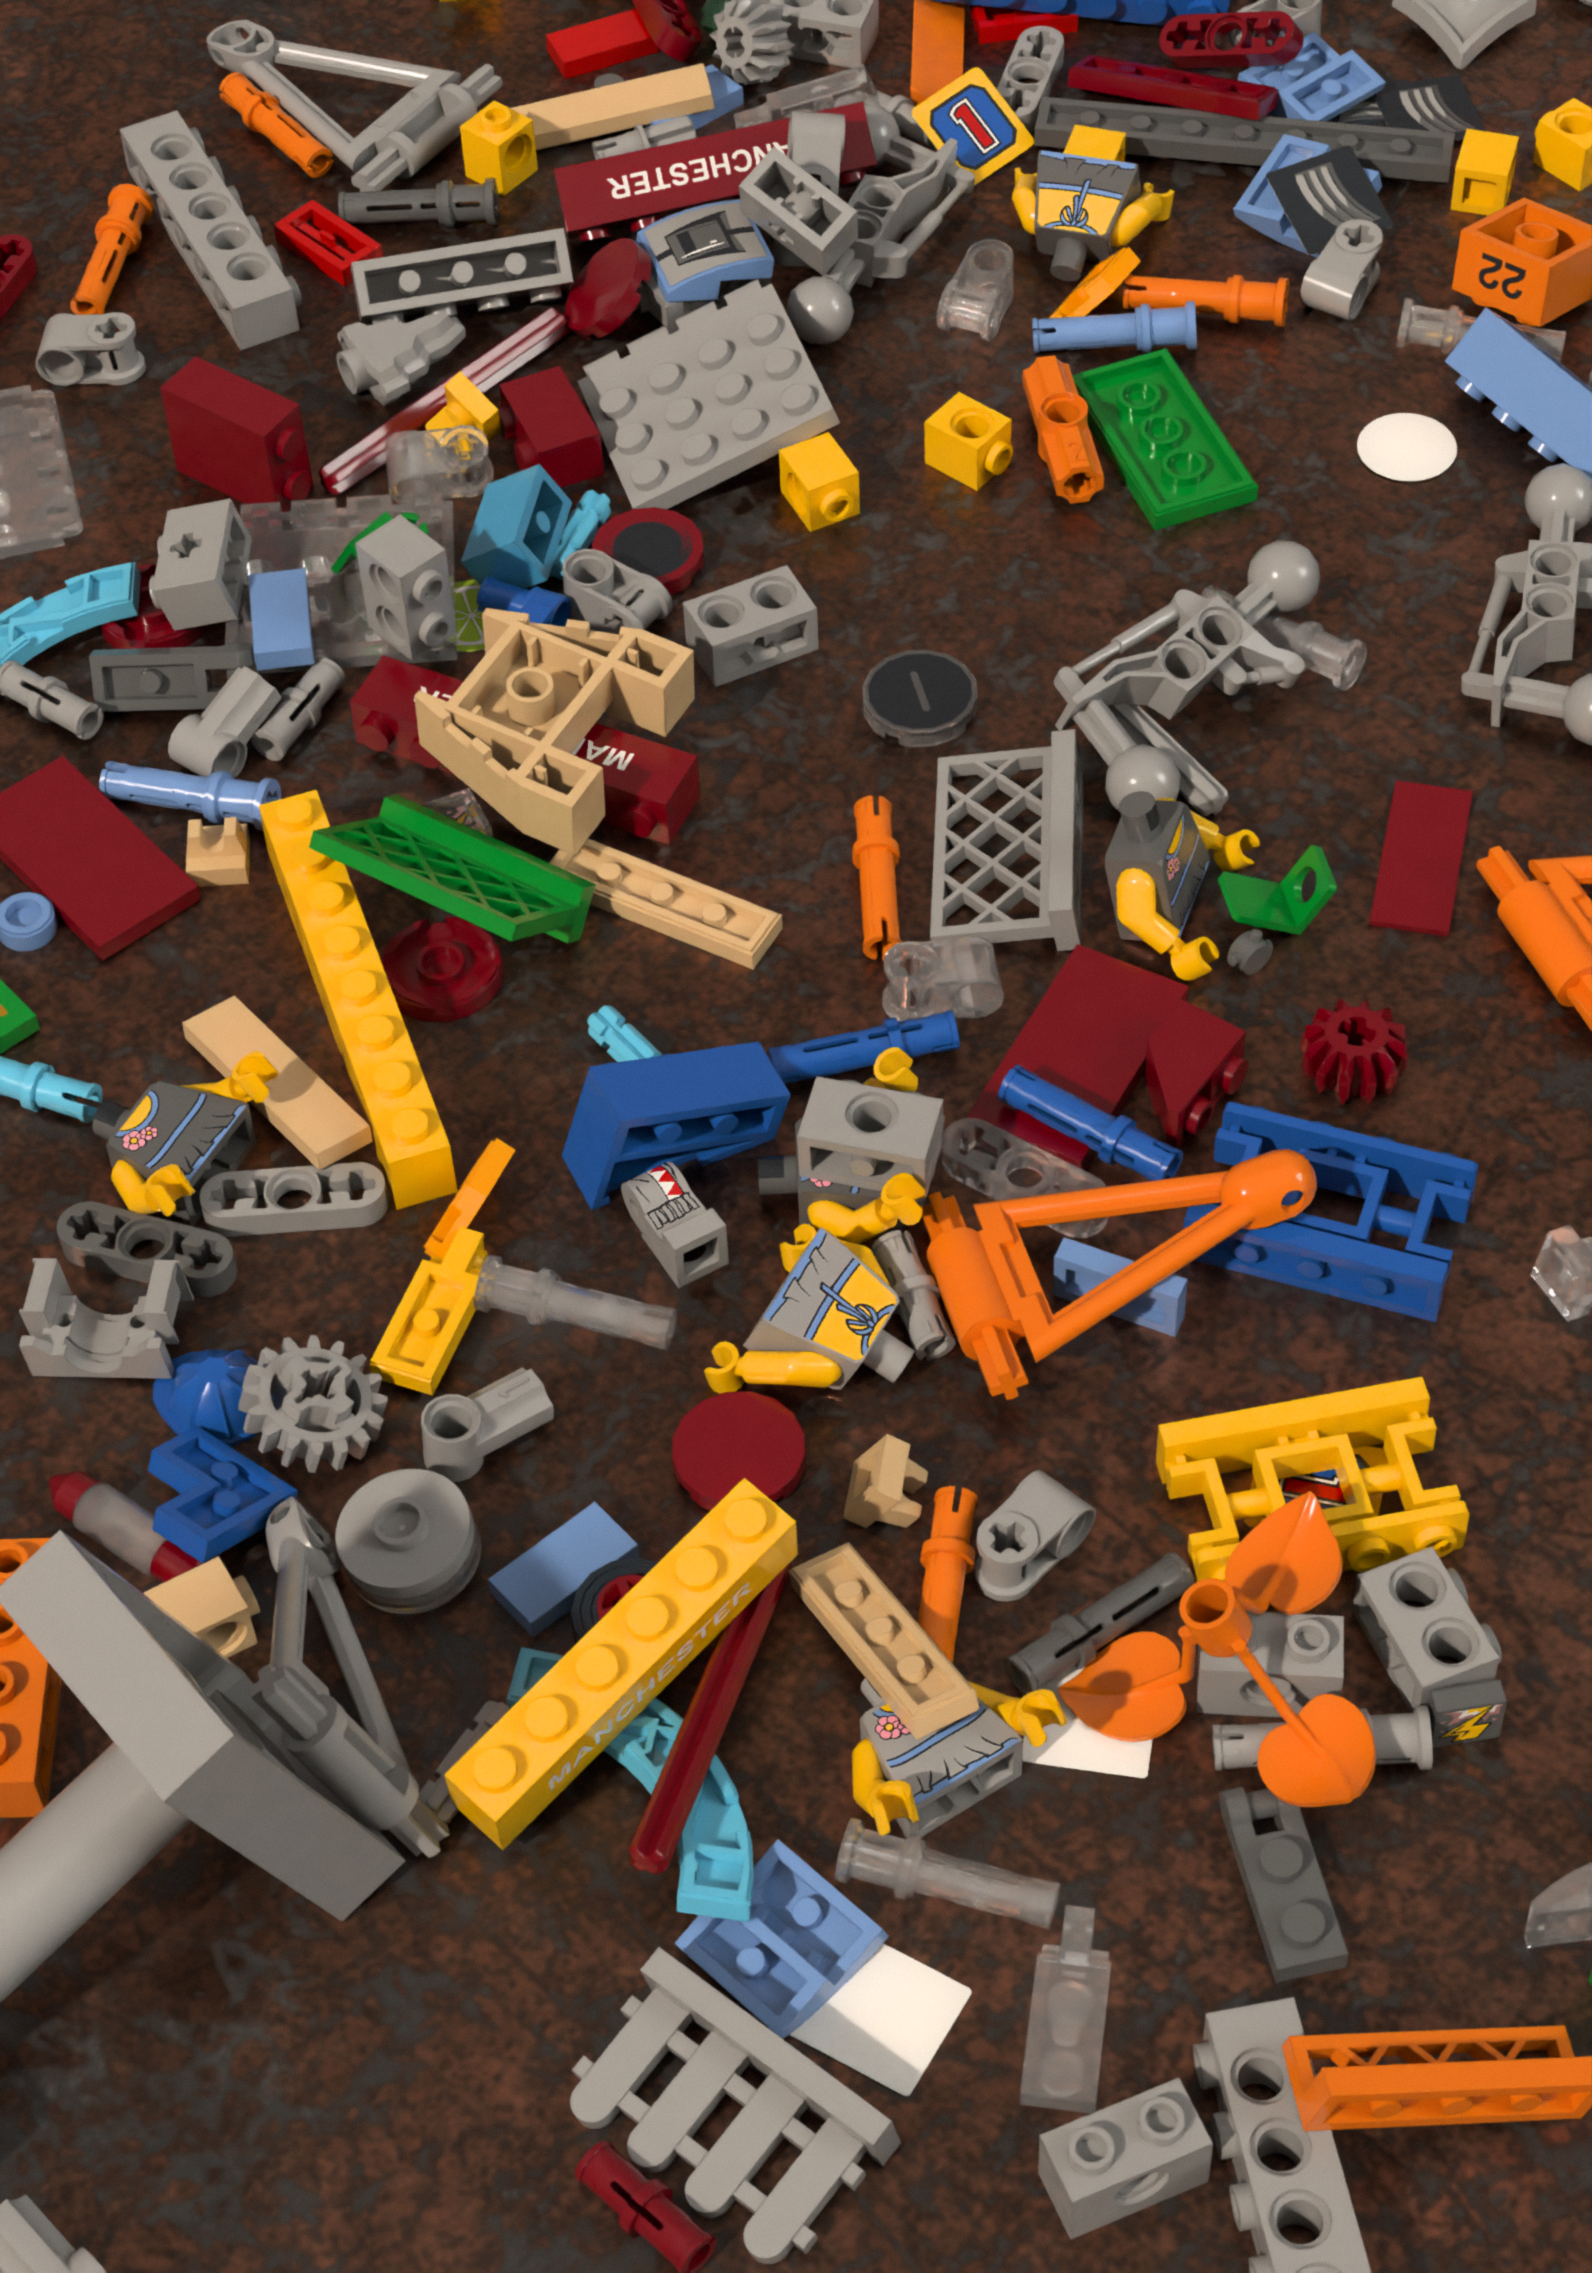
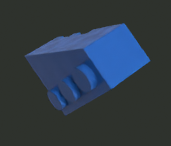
M759 1041L590 1066L562 1152V1158L590 1209L593 1210L610 1203L607 1193L621 1188V1184L668 1161L678 1166L697 1158L700 1165L704 1167L775 1139L791 1094Z

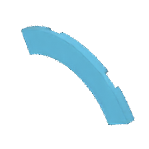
M136 562L110 566L75 576L64 581L67 586L66 588L53 592L37 601H34L32 596L1 613L0 667L10 660H15L24 665L44 650L74 634L115 620L138 616L141 575Z
M521 1647L507 1696V1705L512 1708L563 1656ZM655 1698L603 1751L625 1766L651 1795L683 1722V1718L659 1699ZM714 1754L676 1846L680 1866L677 1912L749 1922L754 1880L751 1835L739 1805V1795L723 1764Z

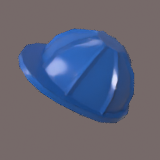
M207 1348L206 1351L189 1352L172 1360L174 1365L172 1379L155 1380L153 1384L154 1405L161 1418L177 1435L195 1426H199L223 1443L233 1447L252 1439L258 1434L244 1432L243 1426L247 1413L238 1410L249 1364H258L256 1360L248 1357L245 1351L211 1350ZM270 1391L271 1399L273 1402L275 1394Z

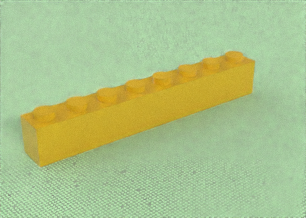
M317 789L258 805L272 866L364 1120L370 1125L372 1143L396 1210L457 1193L452 1153L448 1138L345 864L309 848L313 831L330 827Z

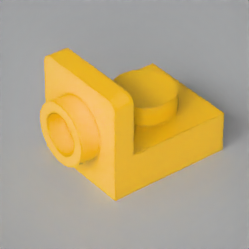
M460 371L444 385L447 405L426 423L425 428L427 434L458 465L464 466L501 432L499 410Z

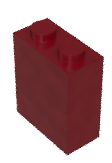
M197 356L160 387L177 471L278 520L294 505L303 501L309 491L314 488L300 405Z

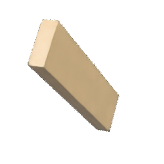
M704 63L525 104L511 109L533 120L537 151L635 128V125L640 123L644 126L651 124V121L715 109L705 66Z
M589 838L576 855L559 849L549 862L554 866L596 884L590 905L752 970L783 929L782 914Z
M235 995L182 1022L185 1039L225 1078L232 1075L233 1068L237 1062L249 1053L258 1051L268 1059L279 1074L276 1079H271L264 1083L269 1088V1094L265 1101L256 1103L251 1100L250 1103L319 1171L373 1142L370 1125Z
M849 1542L788 1570L793 1590L916 1740L980 1710L975 1689Z

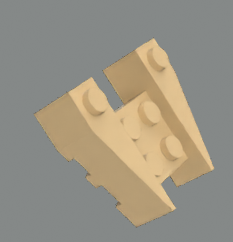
M486 608L482 613L485 656L448 701L420 690L414 696L419 744L523 834L576 855L605 817L603 767L572 755V752L604 712L666 737L695 699L694 650L643 629L621 626L619 634L590 630V623L586 621L567 619L565 627L530 622L529 614Z

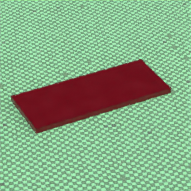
M1399 780L1395 781L1369 925L1449 936L1473 791Z

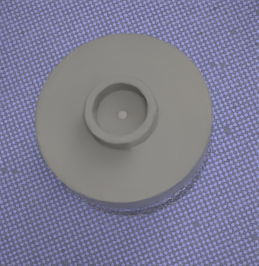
M401 1469L383 1474L369 1481L348 1500L336 1526L335 1541L337 1552L355 1590L367 1603L389 1613L417 1614L435 1609L457 1596L470 1582L480 1561L481 1537L464 1495L448 1478L429 1470Z

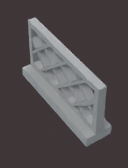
M1075 729L1052 731L1051 746L938 758L930 939L933 949L1054 938L1057 951L1073 950L1076 944L1082 945L1084 767ZM1043 768L1042 775L1025 789L1010 780L1020 770ZM978 775L984 779L966 795L952 786V777ZM999 789L1013 799L993 814L980 804ZM1028 808L1039 815L1041 819L1026 832L1022 833L1008 823ZM967 814L983 823L965 839H962L950 830ZM998 833L1010 841L1011 844L992 859L978 848ZM1024 853H1028L1040 861V864L1025 877L1020 878L1007 869ZM967 858L981 869L965 883L960 884L950 877L948 873ZM997 878L1010 887V889L993 904L976 895L993 879ZM1024 898L1039 907L1038 918L1013 920L1006 915L1009 910ZM964 904L980 913L969 924L946 926V919Z

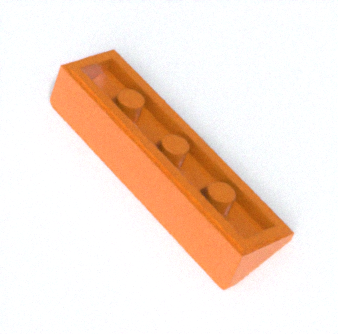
M914 0L911 100H913L915 107L963 75L965 4L934 0Z

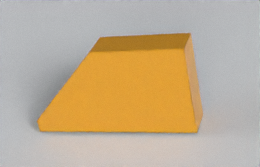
M1124 247L1098 263L1049 318L1086 316L1117 289L1141 260L1130 247Z
M498 1138L495 1141H490L426 1242L424 1253L430 1257H445L459 1228H467L514 1154V1148Z

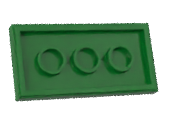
M1167 348L1072 375L1078 395L1084 398L1088 404L1089 428L1155 531L1257 501L1258 485Z

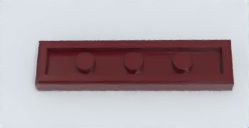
M1096 55L1087 56L1069 68L1067 87L1259 121L1277 107L1278 89L1272 86Z

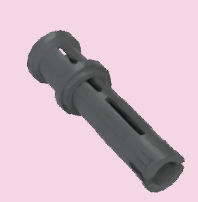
M486 178L484 184L454 185L451 180H442L433 189L339 192V217L349 224L438 220L439 225H444L445 228H454L456 222L487 221L489 226H498L499 196L497 182L495 178ZM460 202H480L478 204H460ZM436 203V206H426L425 204ZM412 205V207L371 208V206Z

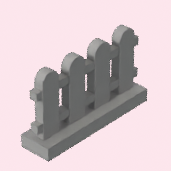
M658 1947L640 1969L652 1991L643 2003L632 1995L620 2009L629 2021L598 2060L593 2063L583 2055L572 2069L574 2075L581 2080L571 2094L570 2106L572 2112L583 2126L590 2129H600L609 2125L620 2111L635 2121L637 2126L628 2138L627 2151L636 2167L643 2172H661L669 2167L677 2155L693 2166L695 2170L686 2182L685 2196L692 2210L697 2215L704 2218H717L727 2212L735 2200L750 2210L754 2215L745 2226L743 2238L749 2253L758 2262L763 2264L780 2262L794 2246L807 2254L818 2239L816 2234L808 2227L842 2183H845L855 2191L866 2177L864 2170L857 2166L864 2154L883 2167L901 2144L892 2120L666 1951ZM690 2023H693L708 2035L700 2046L683 2034ZM670 2050L686 2062V2064L653 2106L650 2107L637 2097L635 2092ZM747 2066H750L766 2078L758 2090L740 2077ZM725 2094H728L740 2103L743 2109L711 2150L707 2151L694 2141L692 2136ZM806 2109L824 2122L816 2134L798 2121ZM783 2138H786L799 2148L802 2153L767 2197L749 2182Z

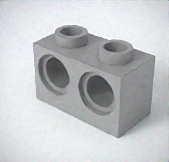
M770 0V3L783 6L782 21L792 23L787 31V38L795 46L786 51L788 57L862 70L879 35V0Z
M401 514L355 543L368 626L412 662L431 649L442 645L449 637L457 633L446 550L444 547Z
M787 565L683 602L686 644L689 649L694 650L695 658L714 687L819 649L817 607Z
M1433 1546L1357 1575L1352 1612L1410 1713H1413L1416 1705L1428 1706L1430 1692L1433 1689L1496 1678L1498 1663L1502 1660L1501 1648L1497 1637L1488 1624L1482 1623L1479 1625L1468 1606L1467 1591L1460 1575L1454 1568H1445ZM1417 1601L1426 1607H1411L1403 1602ZM1448 1656L1460 1663L1447 1664L1435 1657Z

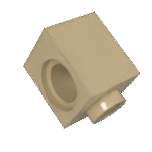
M219 1556L143 1592L144 1595L226 1658L258 1643L251 1616L260 1613L255 1595L243 1575L232 1580Z

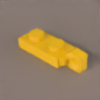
M460 1227L444 1258L433 1256L430 1261L422 1260L370 1360L371 1373L380 1374L383 1381L433 1396L485 1293L488 1272L482 1270L487 1259L488 1251H485L484 1233Z

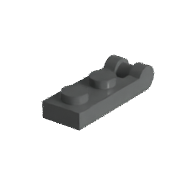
M230 643L222 646L93 650L89 655L94 704L102 708L103 712L206 709L224 686H212L211 670L226 669L228 681L238 667L243 668L245 666L249 668V666L254 664L253 645L250 643Z
M1241 1786L1219 1791V1804L1223 1822L1275 1983L1347 1967L1349 1954L1300 1807L1283 1802L1274 1796L1268 1788L1245 1793ZM1274 1817L1278 1831L1256 1836L1252 1821Z

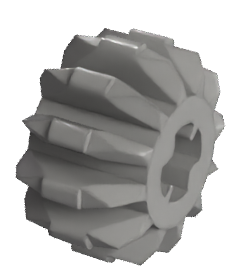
M731 0L725 3L724 10L714 15L718 29L709 34L716 41L717 47L711 57L722 60L721 72L731 77L733 76L736 83L744 85L770 82L772 79L778 78L779 70L790 65L786 51L795 46L787 38V31L792 23L782 21L783 6L770 3V0Z

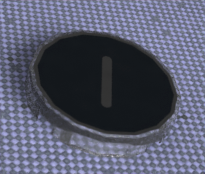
M928 649L903 651L884 658L869 671L862 686L864 717L873 731L884 738L885 733L892 737H897L898 744L909 747L937 746L956 739L966 730V723L971 718L974 720L978 711L977 681L969 668L949 654Z

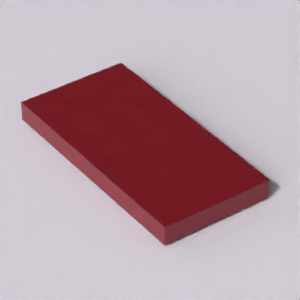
M63 755L0 792V859L34 893L47 897L53 904L55 914L102 961L202 900L199 886Z
M1076 944L966 1117V1131L1081 1176L1096 1151L1034 1119L1031 1115L999 1101L998 1093L1005 1076L1011 1068L1014 1069L1016 1064L1021 1065L1049 1083L1055 1084L1091 1103L1100 1110L1117 1117L1146 1070L1147 1039L1180 999L1188 1001L1189 986Z

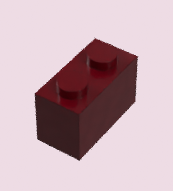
M561 366L499 384L501 408H498L501 425L500 435L504 441H513L516 460L521 471L540 464L560 488L604 475L600 432Z

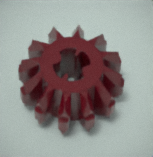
M1340 998L1334 1007V1011L1318 1008L1316 1016L1313 1017L1312 1024L1306 1025V1031L1302 1034L1301 1051H1303L1302 1068L1304 1070V1077L1315 1080L1319 1095L1332 1091L1338 1092L1342 1105L1350 1096L1358 1095L1369 1105L1376 1092L1391 1095L1393 1088L1397 1085V1078H1401L1403 1071L1407 1069L1409 1053L1406 1051L1407 1034L1405 1032V1025L1393 1023L1394 1018L1390 1008L1372 1011L1367 998L1359 1007H1350Z

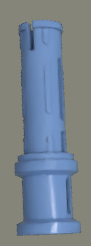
M1186 301L1184 307L1151 309L1149 304H1140V307H1135V313L1046 319L1032 318L1034 353L1136 345L1137 351H1142V353H1151L1153 347L1186 345L1188 350H1197L1195 301Z
M109 760L105 763L106 769H102L99 779L100 792L108 799L128 800L154 806L202 813L204 818L215 824H223L226 817H237L240 822L253 823L259 831L264 830L258 805L281 799V787L275 779L264 778L260 783L234 779L231 773L221 770L213 772L207 777L150 767L132 766Z

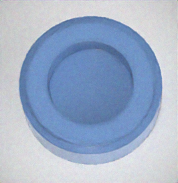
M23 892L12 895L0 903V941L7 948L21 952L33 951L47 945L56 935L58 921L53 904L47 897L39 893Z

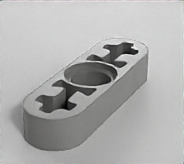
M1034 26L1020 34L997 87V91L1029 133L1035 130L1042 97L1050 96L1064 61V37L1060 31L1049 26ZM1040 51H1042L1040 58L1034 57L1037 56ZM1021 79H1035L1039 82L1020 83L1017 81ZM1015 104L1022 105V107L1015 111Z
M364 1162L331 1164L320 1171L314 1165L223 1172L207 1180L199 1194L207 1227L212 1232L219 1233L225 1237L365 1227L380 1220L386 1213L389 1205L385 1178L382 1172L374 1165ZM366 1189L363 1193V1199L351 1200L354 1190ZM292 1190H303L312 1195L308 1203L296 1209L283 1208L277 1204L283 1194ZM331 1190L329 1192L331 1203L325 1204L322 1191ZM264 1195L266 1208H258L260 1207L258 1196ZM238 1199L235 1201L234 1209H223L227 1204V1200Z

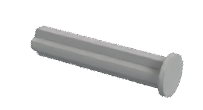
M1119 704L1107 706L1136 745L1144 744L1160 748L1174 760L1180 773L1179 794L1201 815L1207 816L1212 814L1215 816L1222 810L1223 805L1229 799L1228 791L1139 705Z

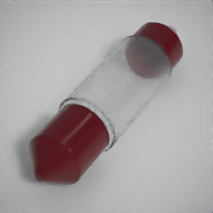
M83 1471L59 1474L49 1479L54 1509L72 1521L77 1530L150 1578L155 1577L164 1583L203 1564L153 1531L155 1515L106 1482L100 1483Z

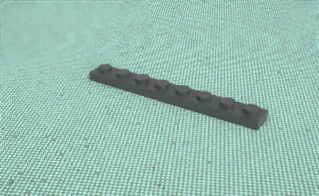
M1042 97L1035 125L1034 146L1054 147L1065 150L1076 124L1126 133L1125 154L1155 156L1161 159L1178 158L1207 161L1215 164L1233 163L1262 167L1283 134L1330 145L1331 151L1349 145L1352 147L1361 166L1379 171L1380 177L1410 179L1418 182L1449 183L1455 133L1264 116L1257 121L1200 110Z

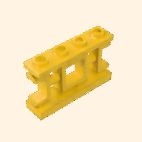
M1423 1377L1158 1425L1156 1465L1162 1485L1167 1484L1166 1489L1169 1499L1203 1494L1214 1530L1189 1534L1187 1559L1190 1568L1194 1569L1195 1583L1208 1578L1220 1579L1225 1582L1227 1562L1234 1549L1240 1543L1235 1520L1262 1515L1268 1517L1278 1508L1285 1505L1278 1479L1332 1469L1336 1471L1347 1505L1322 1510L1340 1546L1343 1560L1342 1571L1353 1569L1358 1572H1366L1387 1562L1395 1561L1432 1546L1439 1558L1451 1553L1453 1550L1462 1548L1465 1543L1470 1514L1465 1501H1460L1461 1495L1457 1484L1423 1491L1411 1456L1413 1454L1433 1451L1437 1430L1433 1417L1429 1418L1428 1416L1430 1396ZM1384 1444V1451L1389 1464L1359 1469L1352 1448ZM1253 1468L1252 1474L1257 1486L1256 1489L1226 1494L1220 1474ZM1398 1490L1405 1511L1373 1517L1374 1511L1369 1495Z

